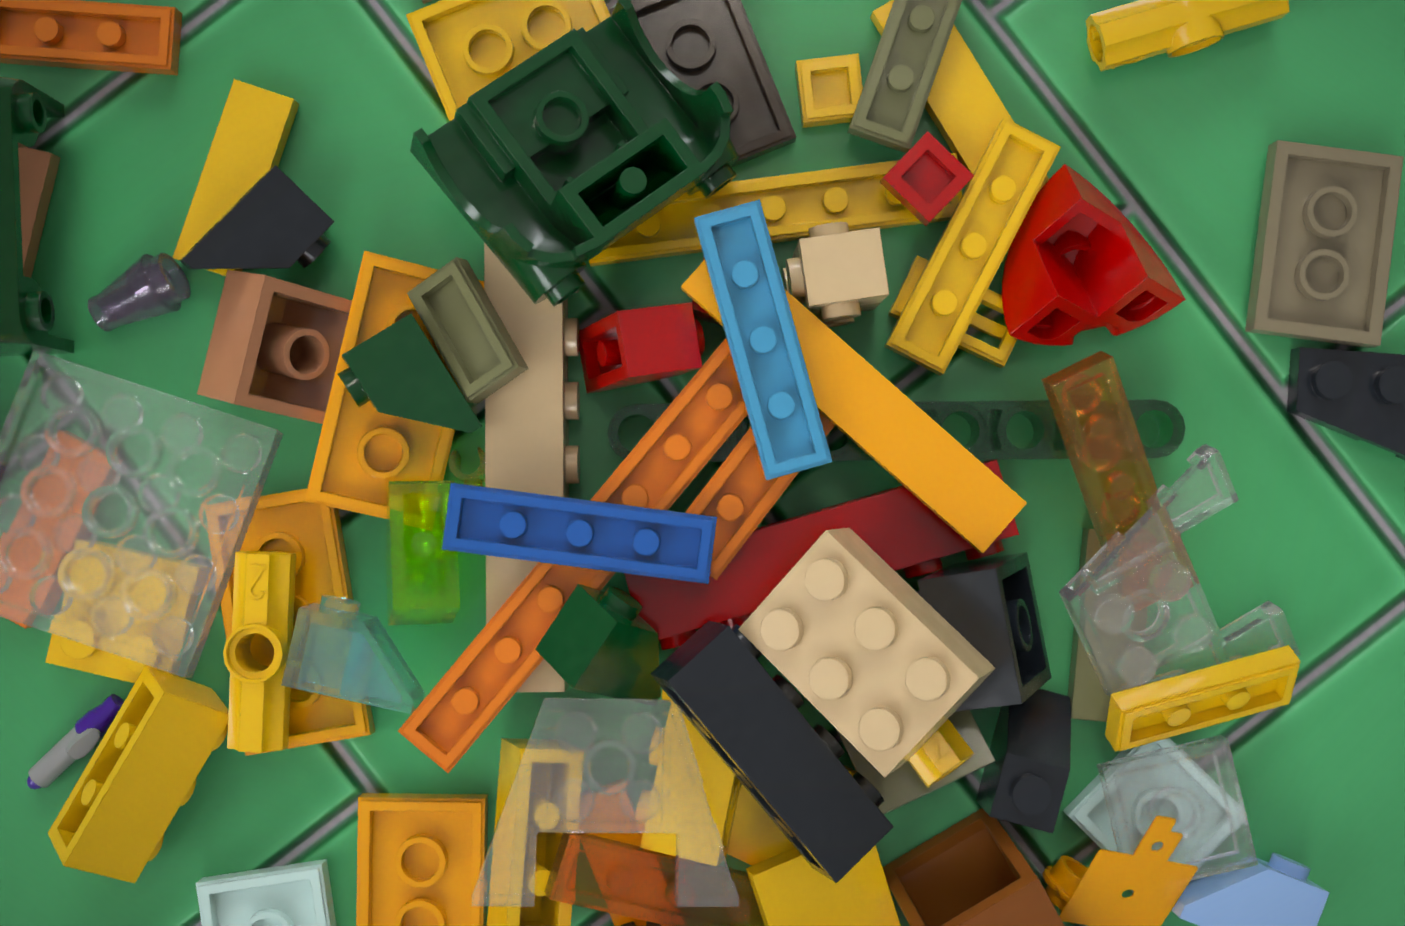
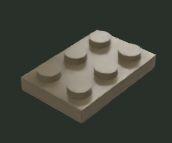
M1277 140L1268 145L1245 332L1366 348L1381 345L1404 156Z

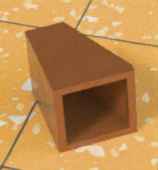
M983 808L883 867L888 886L910 926H1065L1039 878L997 818L990 817Z

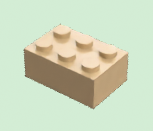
M850 528L826 530L738 629L884 778L903 766L996 669Z

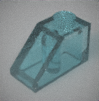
M322 595L320 604L312 603L299 607L282 686L412 714L424 700L425 691L377 616L359 613L360 602L344 597Z

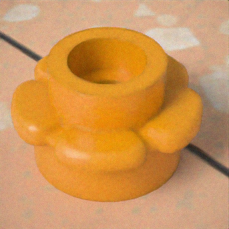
M1062 855L1053 867L1047 866L1042 873L1047 883L1045 888L1051 902L1061 910L1065 907L1087 870L1085 865L1066 855Z

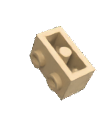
M847 222L826 223L808 229L809 237L799 239L792 258L786 259V268H782L784 289L827 327L854 323V317L860 316L861 311L874 310L889 295L880 227L850 232Z

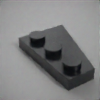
M1305 347L1291 349L1287 412L1354 440L1368 442L1396 454L1395 457L1405 460V355Z

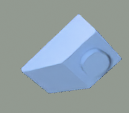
M1272 853L1269 862L1244 854L1192 877L1171 911L1180 919L1198 926H1317L1329 892L1309 880L1308 875L1311 869L1297 861L1277 853Z

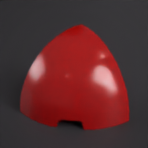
M1066 164L1046 182L1034 198L1009 247L1002 280V307L1009 335L1022 341L1048 346L1072 345L1074 336L1080 331L1098 327H1106L1113 336H1118L1157 319L1186 300L1161 259L1133 224L1095 186Z

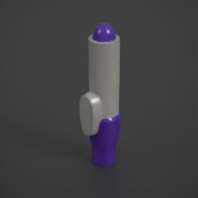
M111 694L103 703L82 716L75 726L29 769L28 787L34 790L49 787L77 759L86 756L106 734L124 703L123 699L116 694Z

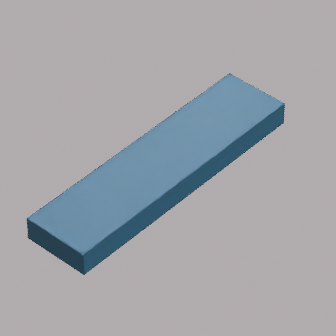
M760 199L694 217L695 227L765 480L831 463L832 458Z

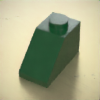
M412 313L342 354V358L348 368L338 373V376L358 407L370 401L377 412L472 433L482 427Z
M578 584L535 650L573 689L654 706L661 696L660 685L650 674L659 666L658 633L638 615L642 610L641 604L628 593L614 586H609L604 592Z

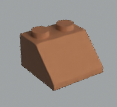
M227 270L197 394L235 405L323 424L352 300L267 275Z

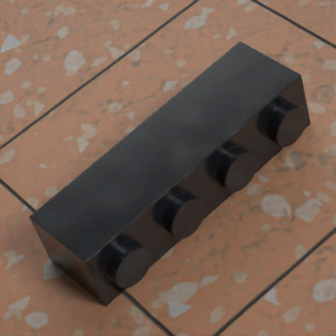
M708 621L650 674L809 865L837 883L893 828V825L878 808L884 802V799L879 791L863 775L856 772L852 776L839 761V758L844 754L841 745L820 724H816L812 728L798 711L804 704L801 696L782 676L776 674L771 678L757 660L763 654L738 630L741 626L735 624L730 628V626Z

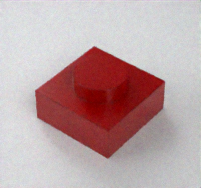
M927 131L888 171L880 183L923 225L927 226L968 184L974 175Z

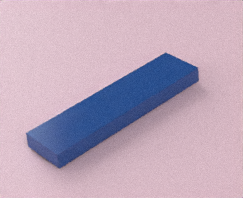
M450 483L442 550L709 584L717 517Z

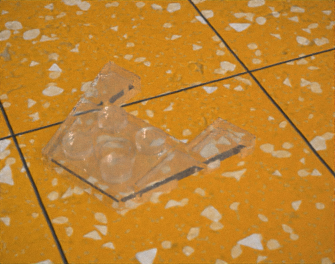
M1207 444L1197 448L1187 458L1191 466L1170 488L1162 484L1146 501L1149 510L1124 535L1117 531L1059 591L1103 690L1109 697L1115 692L1287 645L1291 647L1297 657L1301 655L1284 611L1269 600L1220 629L1217 625L1181 539L1183 532L1239 500L1220 451Z
M543 698L472 893V906L534 907L537 833L564 832L676 833L675 905L678 907H739L737 889L734 880L731 879L722 849L724 847L717 824L714 823L702 784L704 782L681 710L672 700Z

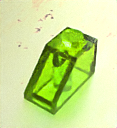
M389 481L386 536L388 626L452 623L460 609L458 552L442 550L450 483H455V481Z

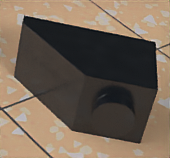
M275 165L179 261L188 269L290 268L296 261L303 268H306L330 244L331 241L323 233L334 221Z
M1039 688L1022 704L1001 706L990 746L995 762L984 768L976 801L990 817L1053 833L1070 772L1071 701L1067 695Z

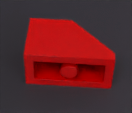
M692 302L617 311L579 330V351L587 394L675 377L703 367L701 356L705 348L704 332L700 322L694 319Z

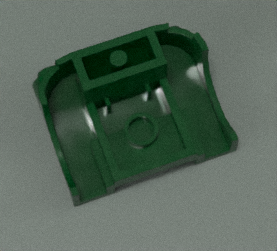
M618 0L611 16L586 32L583 27L577 31L574 28L468 97L467 103L456 109L454 119L430 135H427L422 128L414 132L410 152L534 304L548 299L553 307L572 296L586 283L579 275L586 267L585 261L601 253L687 192L688 195H692L700 190L706 199L717 193L737 176L731 166L739 158L730 139V116L734 110L724 89L716 81L707 90H696L677 78L652 48L643 32L630 0Z

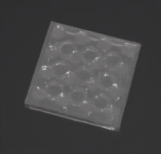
M33 350L0 433V617L184 678H193L234 568L235 552L241 549L283 433L253 421Z

